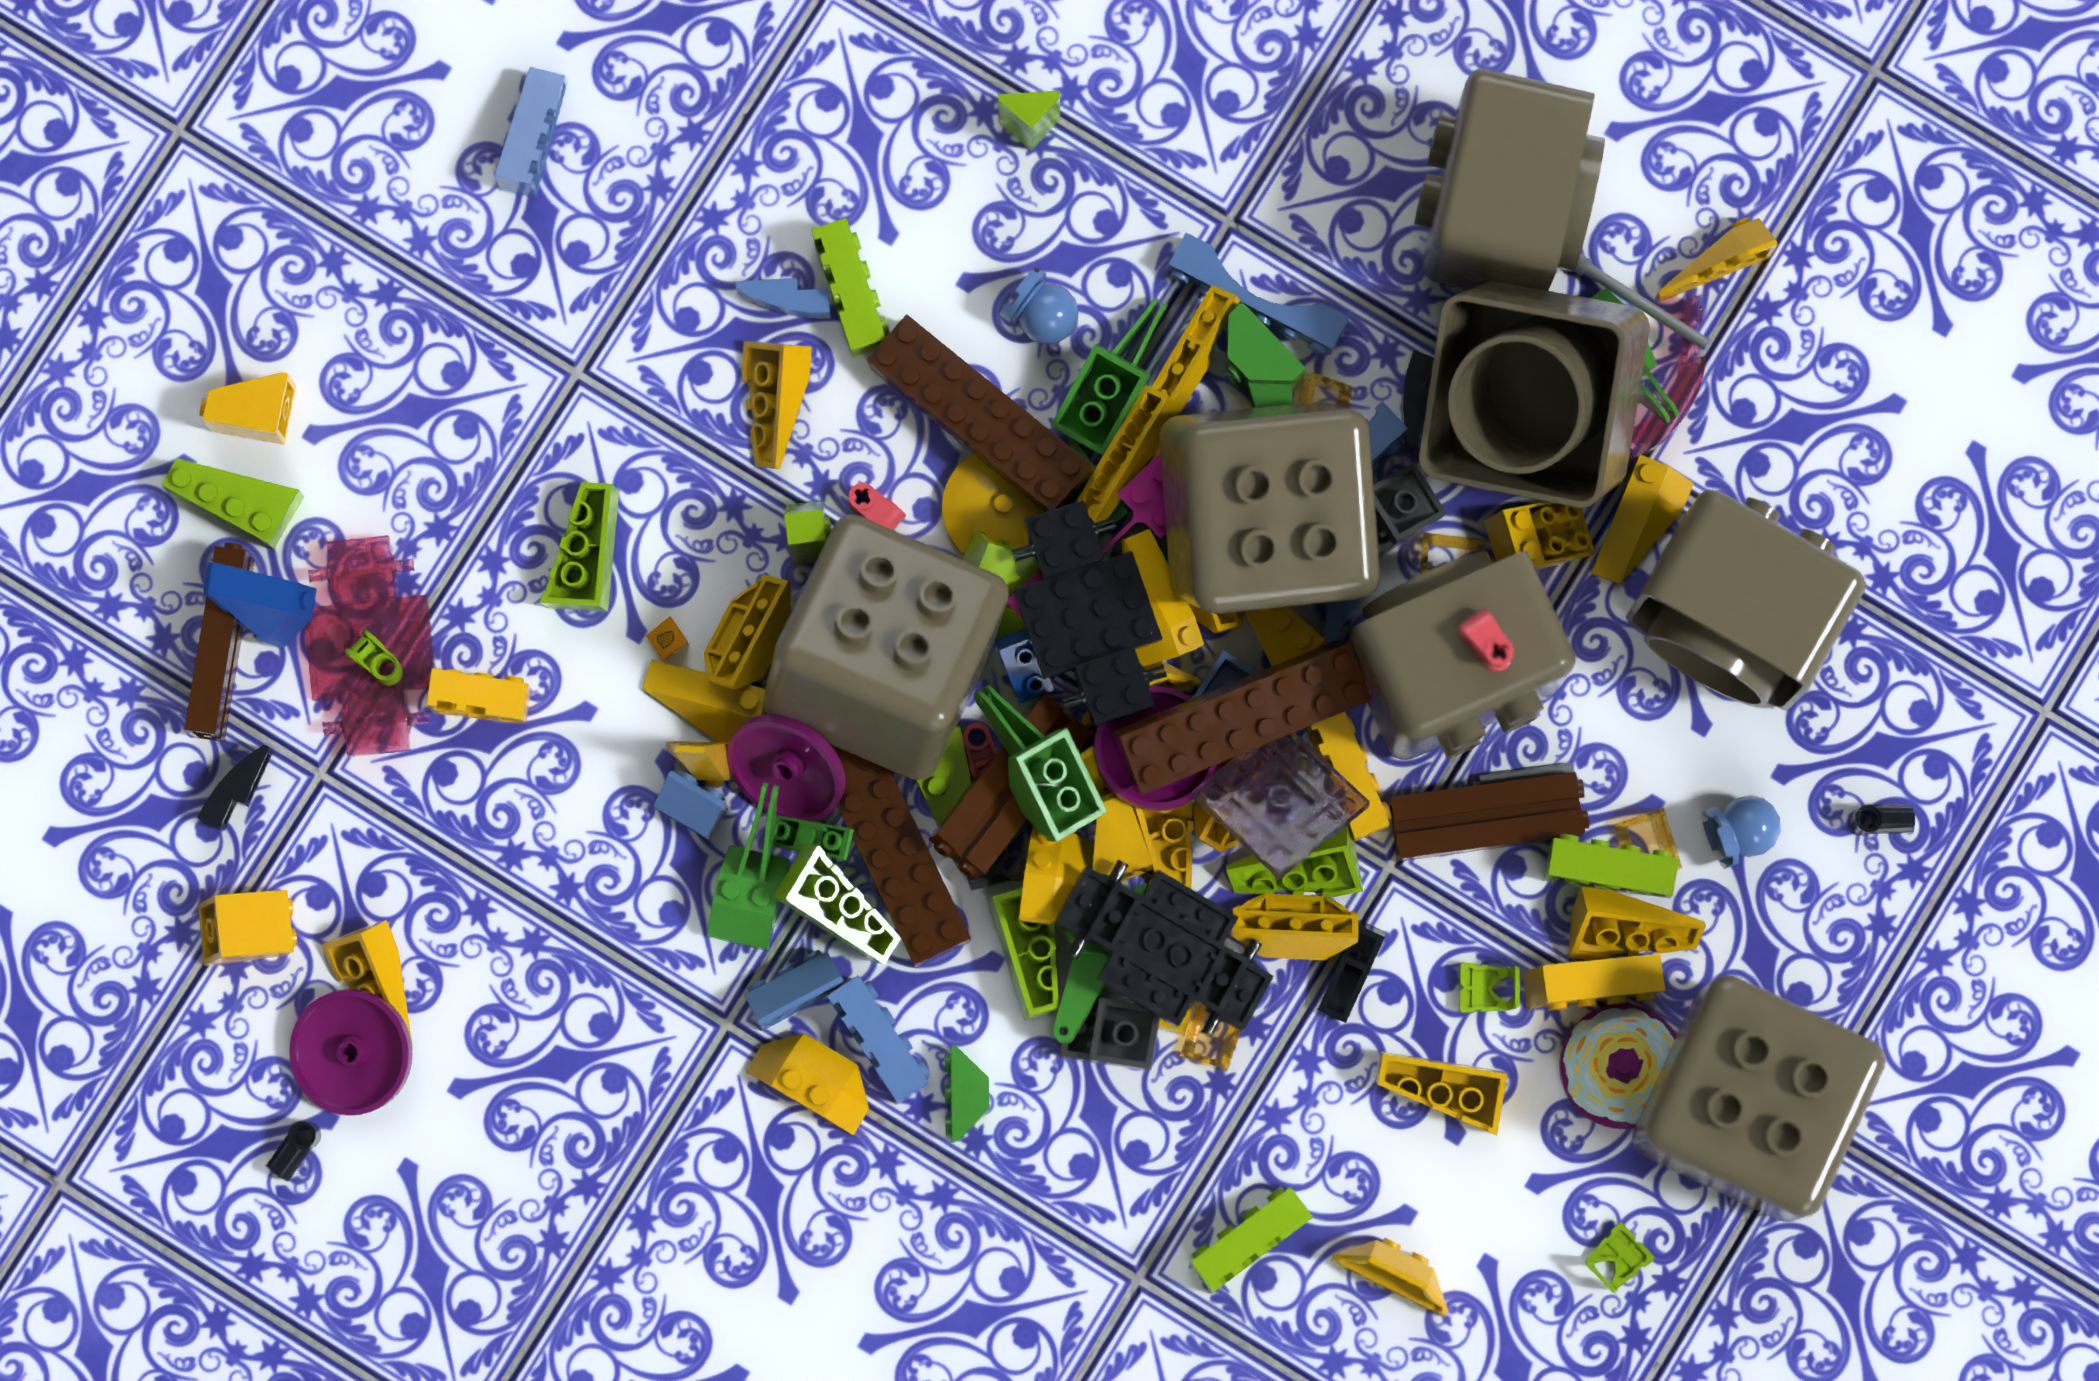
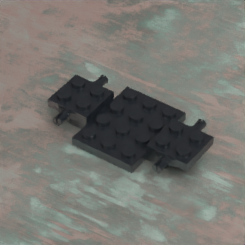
M1084 500L1025 518L1023 522L1028 533V545L1012 549L1011 554L1014 556L1013 560L1015 563L1033 557L1042 580L1014 589L1013 593L1043 680L1073 670L1079 686V692L1061 697L1062 703H1064L1063 706L1067 710L1083 704L1090 713L1094 727L1154 708L1155 705L1149 691V682L1167 677V674L1164 671L1163 664L1145 670L1139 662L1136 649L1160 642L1163 638L1133 552L1103 560L1104 558L1098 543L1099 535L1116 530L1113 518L1094 523L1087 512Z
M1117 859L1110 875L1100 874L1085 866L1054 920L1057 924L1068 929L1075 937L1066 954L1078 960L1086 944L1095 945L1103 951L1110 953L1096 981L1175 1027L1180 1026L1191 1004L1194 1003L1209 1015L1200 1031L1202 1034H1206L1205 1036L1212 1038L1220 1022L1228 1023L1240 1031H1245L1274 976L1261 969L1254 961L1256 954L1262 946L1257 940L1250 938L1243 954L1224 945L1239 917L1160 870H1155L1141 896L1120 882L1129 867L1123 861Z

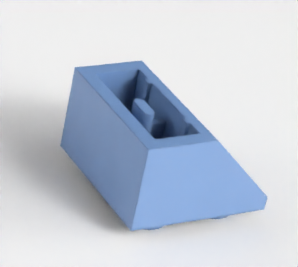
M670 770L654 804V808L709 841L728 811L723 794L710 786H707L705 790L697 786V779L682 770L678 774Z

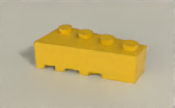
M1346 712L1306 727V732L1342 817L1348 823L1354 842L1387 829L1390 825L1388 820L1392 819V815L1385 801L1381 803L1377 793L1380 790L1378 781L1374 773L1370 774L1365 763L1368 759L1362 745L1357 743L1354 735L1356 731L1351 718L1346 715Z
M1661 954L1542 965L1522 972L1527 1010L1548 1007L1549 1011L1567 1009L1569 1004L1577 1003L1578 1008L1597 1005L1596 1001L1607 1000L1608 1005L1625 1003L1627 997H1636L1637 1002L1656 999L1655 994L1666 991Z
M1381 1051L1376 1078L1378 1085L1498 1136L1507 1073L1505 1071Z

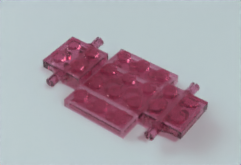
M389 535L327 542L328 561L326 568L309 569L308 578L310 583L328 580L331 586L332 602L334 605L314 607L312 620L305 626L312 700L323 701L342 698L343 713L341 721L323 722L324 735L342 733L346 740L348 757L411 751L409 737L411 725L430 724V716L428 710L410 713L406 691L429 689L432 668L435 669L428 596L418 595L397 598L395 580L397 572L415 571L414 558L395 560L391 552ZM364 628L374 635L402 665L403 677L397 684L387 686L380 683L344 652L346 648H351L363 635L362 631ZM388 662L382 665L380 675H390L394 671V664Z

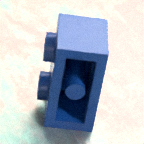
M1026 628L995 639V646L1019 704L1054 691L1050 680L1055 679V676L1043 680Z

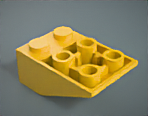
M1546 501L1505 509L1484 520L1496 562L1516 553L1527 551L1535 570L1538 571L1595 554L1581 507Z

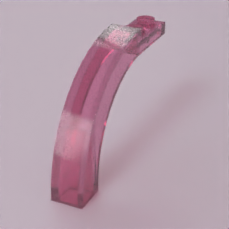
M1686 295L1682 305L1681 321L1696 330V324L1702 323L1703 305H1698L1699 296ZM1681 335L1677 374L1668 395L1676 405L1680 416L1674 418L1668 413L1671 421L1665 424L1653 413L1648 419L1635 426L1628 464L1635 462L1640 454L1646 456L1663 444L1682 423L1698 394L1705 371L1706 357L1694 356V354H1699L1700 347Z

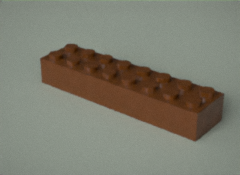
M906 314L866 359L871 371L1044 512L1071 504L1083 491L1093 474L1094 467L1090 462L909 315Z
M1340 638L1115 730L1112 734L1133 790L1143 795L1372 700L1351 642Z
M831 745L842 763L846 780L845 791L837 807L847 827L854 830L852 838L914 967L918 968L972 942L891 771Z

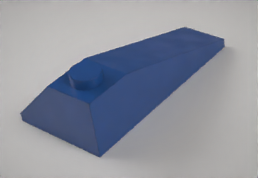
M208 562L203 593L223 611L230 612L238 619L237 623L241 627L248 628L253 632V637L258 642L277 648H284L312 620L317 588L244 569Z

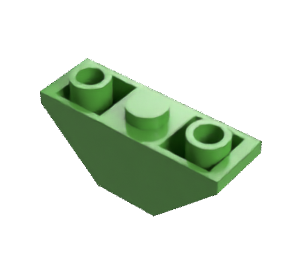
M776 815L774 847L799 854L805 843L818 845L830 861H846L854 830Z
M951 1046V1054H945V1073H951V1085H945V1104H951V1117H945L946 1135H952V1143H957L989 1112V1077L957 1046Z

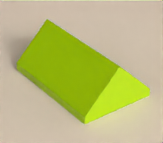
M1060 91L998 94L999 123L1032 151L1060 120Z

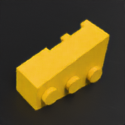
M432 668L427 706L434 714L526 724L531 687L528 683H524V678L506 676L505 680L493 678V675L488 673L476 672L475 675L462 673L460 670Z

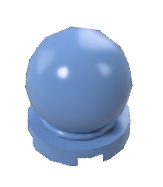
M1036 266L1016 288L1015 291L1018 295L1011 304L1006 302L1000 312V316L1009 323L1019 318L1021 329L1030 339L1041 344H1056L1074 332L1079 316L1077 302L1067 289L1057 284H1045L1046 273Z
M1754 795L1739 797L1729 803L1723 813L1717 807L1702 812L1704 818H1708L1707 821L1703 822L1706 837L1712 851L1719 850L1723 859L1719 860V864L1724 869L1737 865L1739 863V855L1753 857L1764 854L1775 846L1781 833L1779 814L1773 804L1762 797Z

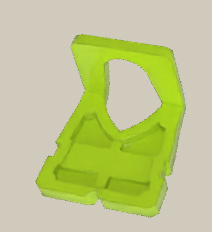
M1466 962L1459 965V985L1462 987L1459 991L1460 1013L1510 1011L1519 1007V966L1501 968L1484 964L1476 966L1475 963ZM1506 977L1513 979L1514 982L1513 996L1509 1001L1501 999L1492 990L1497 982Z
M1618 1223L1610 1231L1611 1234L1608 1238L1605 1237L1585 1261L1586 1266L1612 1293H1616L1620 1286L1639 1273V1269L1647 1267L1654 1260V1255L1641 1242H1636L1635 1235L1623 1223ZM1602 1261L1615 1262V1275L1612 1282H1609L1594 1265L1595 1263Z

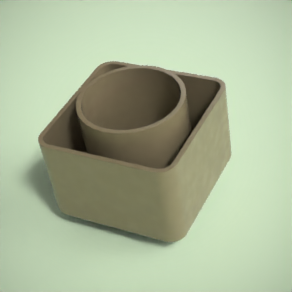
M1483 68L1477 69L1469 75L1465 82L1455 117L1439 114L1427 166L1441 168L1442 174L1437 176L1426 173L1414 220L1415 225L1430 228L1423 256V271L1429 280L1465 289L1479 282L1492 280L1548 291L1557 268L1575 272L1591 216L1605 147V138L1587 134L1595 93Z
M1492 280L1479 282L1451 297L1444 304L1440 316L1419 461L1423 471L1431 478L1574 507H1588L1597 502L1618 486L1626 476L1650 331L1647 316L1643 311L1633 306Z
M1313 402L1179 415L1168 419L1163 424L1159 433L1170 583L1173 592L1178 598L1206 612L1216 614L1361 599L1368 597L1376 590L1380 581L1370 433L1368 422L1362 414L1355 410L1326 402Z
M1706 490L1698 495L1680 521L1625 618L1633 626L1646 633L1644 641L1655 654L1703 686L1749 706L1762 708L1769 703L1779 709L1789 710L1811 687L1865 592V578L1858 569L1832 555L1836 546L1824 536L1809 529H1802L1801 533L1797 535L1779 525L1777 522L1781 515L1768 504L1752 497H1748L1743 504L1723 492Z
M858 515L842 517L833 526L776 645L763 697L765 712L767 714L786 716L802 722L820 734L829 744L908 778L923 780L931 777L938 769L991 653L1009 598V589L1006 582L995 573Z
M1527 551L1516 553L1495 563H1492L1488 552H1479L1451 561L1406 581L1364 606L1362 612L1366 620L1353 628L1348 639L1352 644L1372 700L1367 702L1390 753L1395 758L1401 760L1413 759L1440 746L1446 758L1449 759L1481 744L1479 739L1487 735L1484 729L1487 725L1498 721L1503 733H1508L1538 718L1536 714L1544 710L1541 701L1548 699L1559 689L1576 664L1575 653ZM1483 608L1493 616L1499 628L1514 648L1511 663L1503 671L1495 672L1487 668L1477 653L1465 642L1457 628ZM1494 649L1492 657L1494 659L1500 657L1503 660L1505 652L1503 650L1497 652Z
M1720 976L1699 990L1695 995L1634 1127L1632 1135L1633 1144L1642 1156L1779 1221L1791 1222L1811 1216L1822 1207L1885 1069L1886 1057L1884 1051L1873 1040L1737 976Z

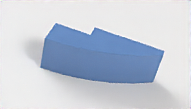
M797 278L735 281L738 295L771 311L794 317L831 319L828 288L799 290Z

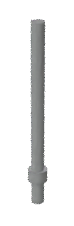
M1583 254L1580 255L1575 270L1576 273L1581 276L1587 275L1704 351L1708 349L1712 340L1592 265V260Z

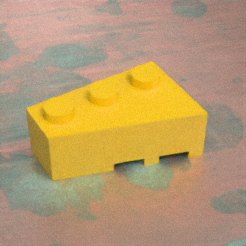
M1288 606L1244 611L1272 666L1328 644L1321 635Z

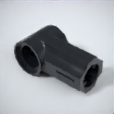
M1868 804L1851 814L1849 825L1851 830L1859 836L1914 833L1915 812L1913 806H1874ZM1861 813L1870 815L1873 821L1871 828L1862 826L1859 820Z
M1008 851L998 856L984 875L977 879L967 877L971 891L1009 881L1022 880L1025 874L1026 859L1016 851ZM1012 858H1017L1022 863L1021 870L1016 874H1009L1005 870L1007 861Z
M311 1121L294 1123L290 1127L284 1141L266 1164V1167L278 1177L289 1182L312 1148L319 1144L321 1140L319 1126ZM304 1126L308 1127L312 1133L311 1140L306 1144L301 1143L298 1139V1132Z

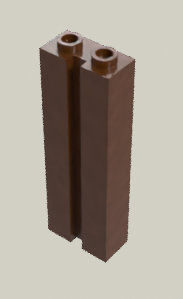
M225 542L224 547L215 546L212 562L253 572L255 560L249 556L248 551L244 550L242 545ZM207 596L184 730L193 738L225 742L244 627L237 623L238 619L230 612L223 611Z
M1046 693L1037 698L1023 717L1044 736L1051 734L1057 729L1067 728L1079 752L1092 735V732L1075 717L1070 718L1063 712L1064 708ZM1003 744L999 746L928 839L934 844L933 848L937 853L946 858L950 857L958 864L957 868L959 871L970 878L974 877L977 879L989 870L1027 820L1022 814L1009 787L1008 758L1010 755Z
M1576 772L1390 797L1389 807L1392 815L1391 820L1397 861L1549 842L1554 838H1560V834L1583 837L1585 829L1589 828L1588 812L1581 809L1579 798L1585 797L1583 780H1577Z

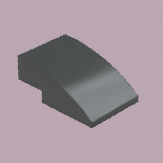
M1415 462L1373 485L1378 556L1380 557L1447 515Z
M1099 998L1074 1040L1069 1044L1061 1045L1060 1056L1078 1061L1151 1070L1160 1018L1136 1003ZM1064 1029L1063 1036L1068 1034L1069 1031L1067 1029Z

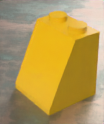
M280 372L208 390L207 398H203L201 401L199 415L203 417V422L212 432L284 445L297 385L288 373Z
M1113 793L1102 797L1107 813L1098 817L1096 821L1092 869L1100 874L1110 875L1117 859L1128 864L1129 867L1120 882L1152 871L1153 863L1133 807Z
M277 890L214 895L199 903L198 913L204 966L281 957L294 952V947L297 944V935L295 929L291 927L290 916L293 915L294 908L292 899L288 898V891Z

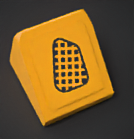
M671 616L646 635L663 661L689 644Z

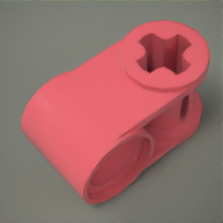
M867 483L855 484L849 491V505L861 517L895 530L907 516L895 503L885 498ZM867 492L869 503L862 502L858 505L856 503V494L863 495Z
M1485 608L1457 627L1462 638L1477 653L1487 668L1497 672L1505 670L1510 665L1514 655L1513 645L1501 631L1493 616ZM1494 649L1497 652L1501 650L1505 652L1503 660L1500 657L1495 659L1492 657Z
M981 723L968 725L963 733V742L968 757L967 762L973 780L981 771L978 769L983 768L996 752L989 729ZM981 730L986 735L985 742L980 746L972 745L968 741V735L971 731Z

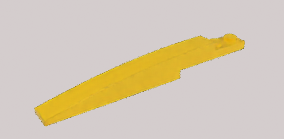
M1211 285L1152 387L1147 385L1143 387L1076 501L1084 500L1087 512L1094 523L1108 519L1121 501L1117 494L1143 470L1160 445L1159 433L1163 424L1168 419L1179 416L1214 359L1210 351L1228 323L1229 313L1241 301L1236 295Z

